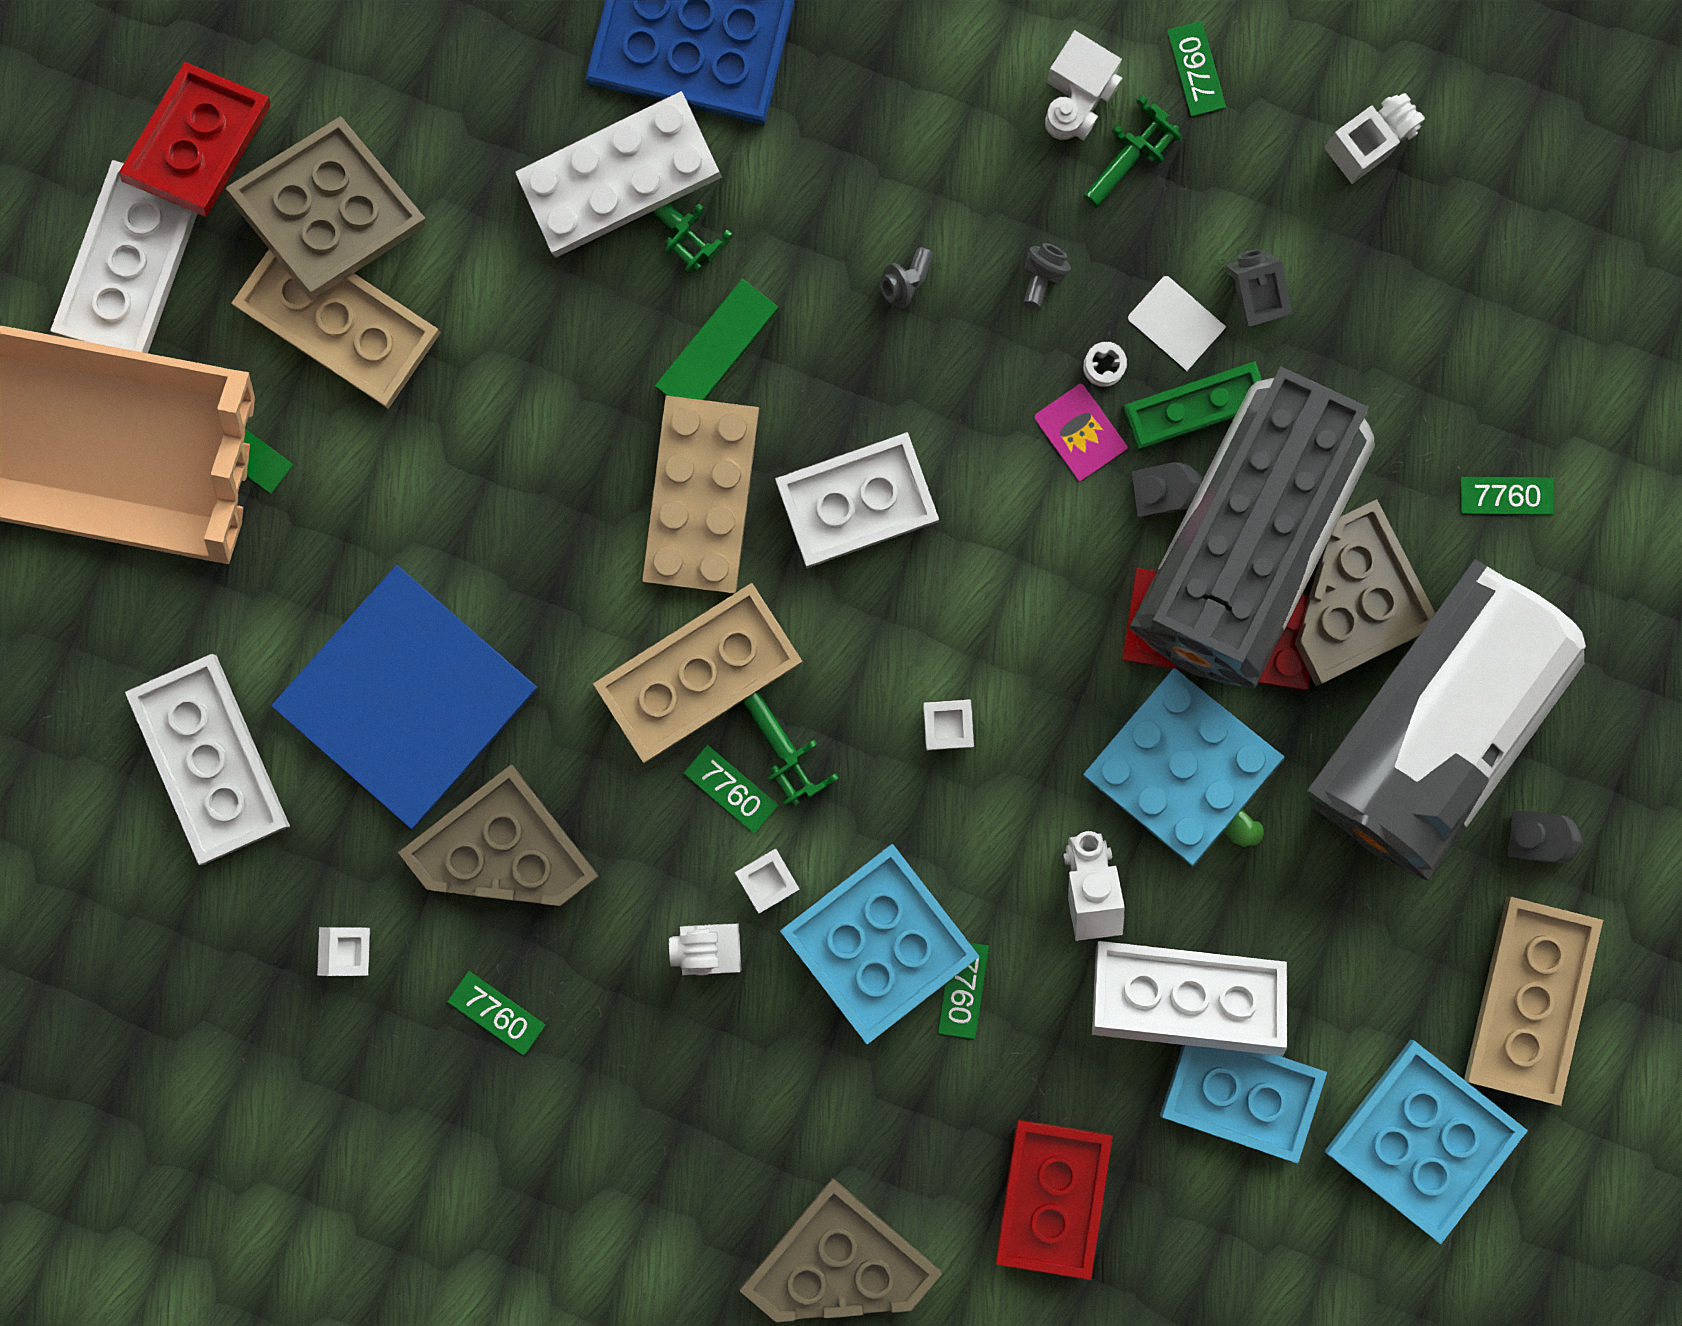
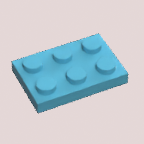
M1182 1045L1160 1116L1298 1163L1327 1072L1279 1055Z

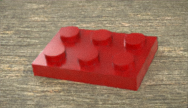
M184 62L119 171L121 181L207 217L270 109L269 97Z
M1017 1119L995 1257L997 1265L1091 1280L1113 1137L1111 1134Z

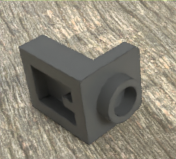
M1256 249L1241 253L1237 257L1238 261L1226 264L1227 274L1235 281L1242 319L1245 325L1251 327L1293 314L1283 263L1280 259L1269 252L1265 253L1263 249Z

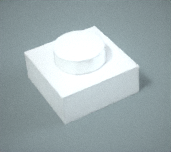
M971 700L923 703L926 751L974 747Z
M777 849L772 850L735 872L758 913L800 890Z
M319 927L317 975H368L370 928Z

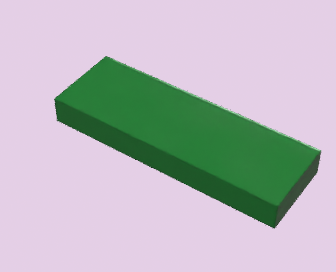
M742 278L656 383V389L665 396L706 400L779 311V307Z
M1256 361L1124 405L1122 409L1137 451L1233 420L1249 388L1256 382L1262 381Z

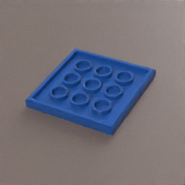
M605 0L586 75V82L590 85L662 101L682 91L690 108L765 125L796 0Z
M396 564L271 706L407 826L414 830L539 688Z

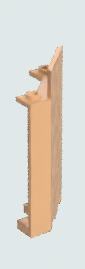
M0 326V521L229 564L242 525L243 507L237 506L238 491L241 481H245L247 478L250 444L243 443L245 426L248 417H252L254 412L255 396L249 373Z

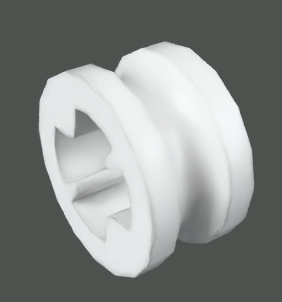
M1101 342L1095 344L1088 351L1083 363V371L1086 378L1092 384L1099 387H1108L1117 383L1123 376L1127 367V358L1124 351L1118 345L1112 342ZM1107 354L1113 356L1115 360L1112 367H1117L1115 373L1107 370L1101 375L1094 370L1098 365L1097 362H1093L1095 356L1102 359Z

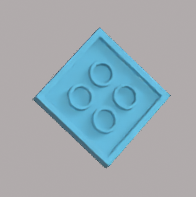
M1174 668L1083 775L1084 778L1172 851L1194 867L1284 761V756Z
M893 844L780 930L866 1044H869L980 957Z
M1410 1040L1324 1152L1436 1242L1442 1244L1528 1130L1416 1041Z

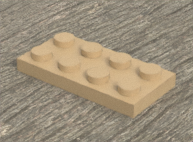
M270 249L232 301V304L237 309L387 409L394 402L441 333L439 329L355 273L311 301Z
M674 396L665 397L642 582L736 593L759 407Z
M751 583L599 679L593 685L645 764L732 709L749 696L802 664L803 661L755 586Z
M1506 897L1464 1077L1466 1082L1561 1106L1603 920L1514 897Z

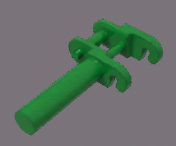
M1142 95L1136 100V103L1146 114L1153 118V122L1141 136L1134 137L1131 133H1126L1125 135L1122 132V127L1119 125L1114 126L1112 129L1113 135L1125 147L1084 194L1086 201L1094 207H1098L1139 159L1141 151L1148 155L1147 159L1150 162L1154 160L1162 163L1164 158L1161 153L1172 140L1179 142L1182 139L1178 131L1180 128L1177 125L1172 126L1167 122L1169 115L1155 103L1148 105V100ZM1156 128H1159L1165 134L1153 147L1146 140Z
M668 203L652 211L667 227L677 232L673 239L669 237L665 241L667 246L664 252L669 254L674 251L687 263L685 268L687 273H691L694 269L699 271L702 267L700 263L704 259L710 263L730 242L733 233L730 230H726L721 240L716 239L713 244H705L690 229L701 217L705 208L698 204L694 208L695 212L693 214L688 213L684 217ZM687 237L701 249L695 256L681 245Z
M759 692L754 693L743 701L779 759H784L787 763L781 769L777 765L772 767L773 774L767 778L768 781L776 779L788 797L783 802L784 805L793 802L796 806L801 803L798 797L804 793L810 798L839 779V776L835 773L816 786L810 783L799 766L797 758L818 745L815 739L806 746L796 750ZM791 768L794 769L805 786L798 792L794 790L784 774Z

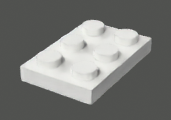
M908 432L775 478L806 568L939 522Z

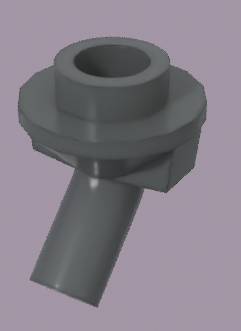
M1043 243L1041 247H1030L1024 264L1025 269L1033 273L1023 301L1025 308L1034 311L1040 310L1049 280L1061 284L1066 275L1069 274L1071 266L1066 261V253L1060 248L1048 243Z
M917 248L909 270L896 263L886 265L884 276L880 280V286L888 302L893 303L900 309L910 305L915 289L924 282L934 254L929 249Z

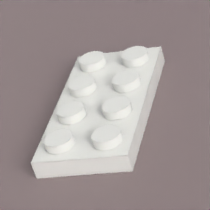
M682 91L515 172L551 253L555 257L563 255L722 178Z
M112 160L50 331L54 336L148 353L197 213L122 182L119 171L124 163Z
M210 654L125 692L199 865H205L290 827L216 655Z
M1098 941L1095 954L1092 1035L1283 1056L1287 1048V962Z

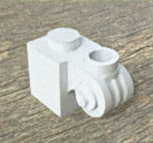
M1074 30L1051 66L1046 83L1063 92L1069 98L1059 97L1050 104L1045 118V127L1054 138L1067 140L1077 136L1084 141L1098 119V116L1092 113L1101 98L1106 102L1110 101L1123 79L1117 75L1122 59Z
M1406 93L1386 98L1381 103L1383 108L1379 113L1371 105L1338 129L1324 147L1351 184L1386 160L1401 140L1405 138L1410 140L1418 134L1417 130L1421 127L1420 124L1425 120V117L1421 112L1416 111V106L1410 103L1411 99Z
M1085 831L1078 836L1069 837L1066 853L1063 856L1065 865H1070L1071 872H1069L1068 901L1076 941L1123 935L1125 907L1117 867H1108V860L1112 859L1111 848H1107L1106 840L1103 841L1101 833Z
M739 923L681 926L680 936L669 938L670 966H680L682 968V975L740 972Z

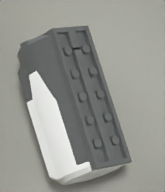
M1281 366L1275 378L1258 381L1252 385L1237 411L1129 626L1130 630L1156 652L1193 675L1227 685L1243 686L1251 689L1256 688L1375 447L1373 433L1365 420L1369 407Z
M1475 559L1307 790L1312 809L1341 828L1377 857L1407 873L1428 881L1584 665V649L1586 645L1582 631L1571 619L1544 598L1524 586L1503 577Z

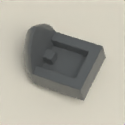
M1177 462L1132 471L1137 516L1149 518L1188 510L1203 481V477L1192 466Z
M1513 810L1507 857L1562 864L1569 862L1579 853L1583 845V839L1577 824L1571 818L1559 814Z

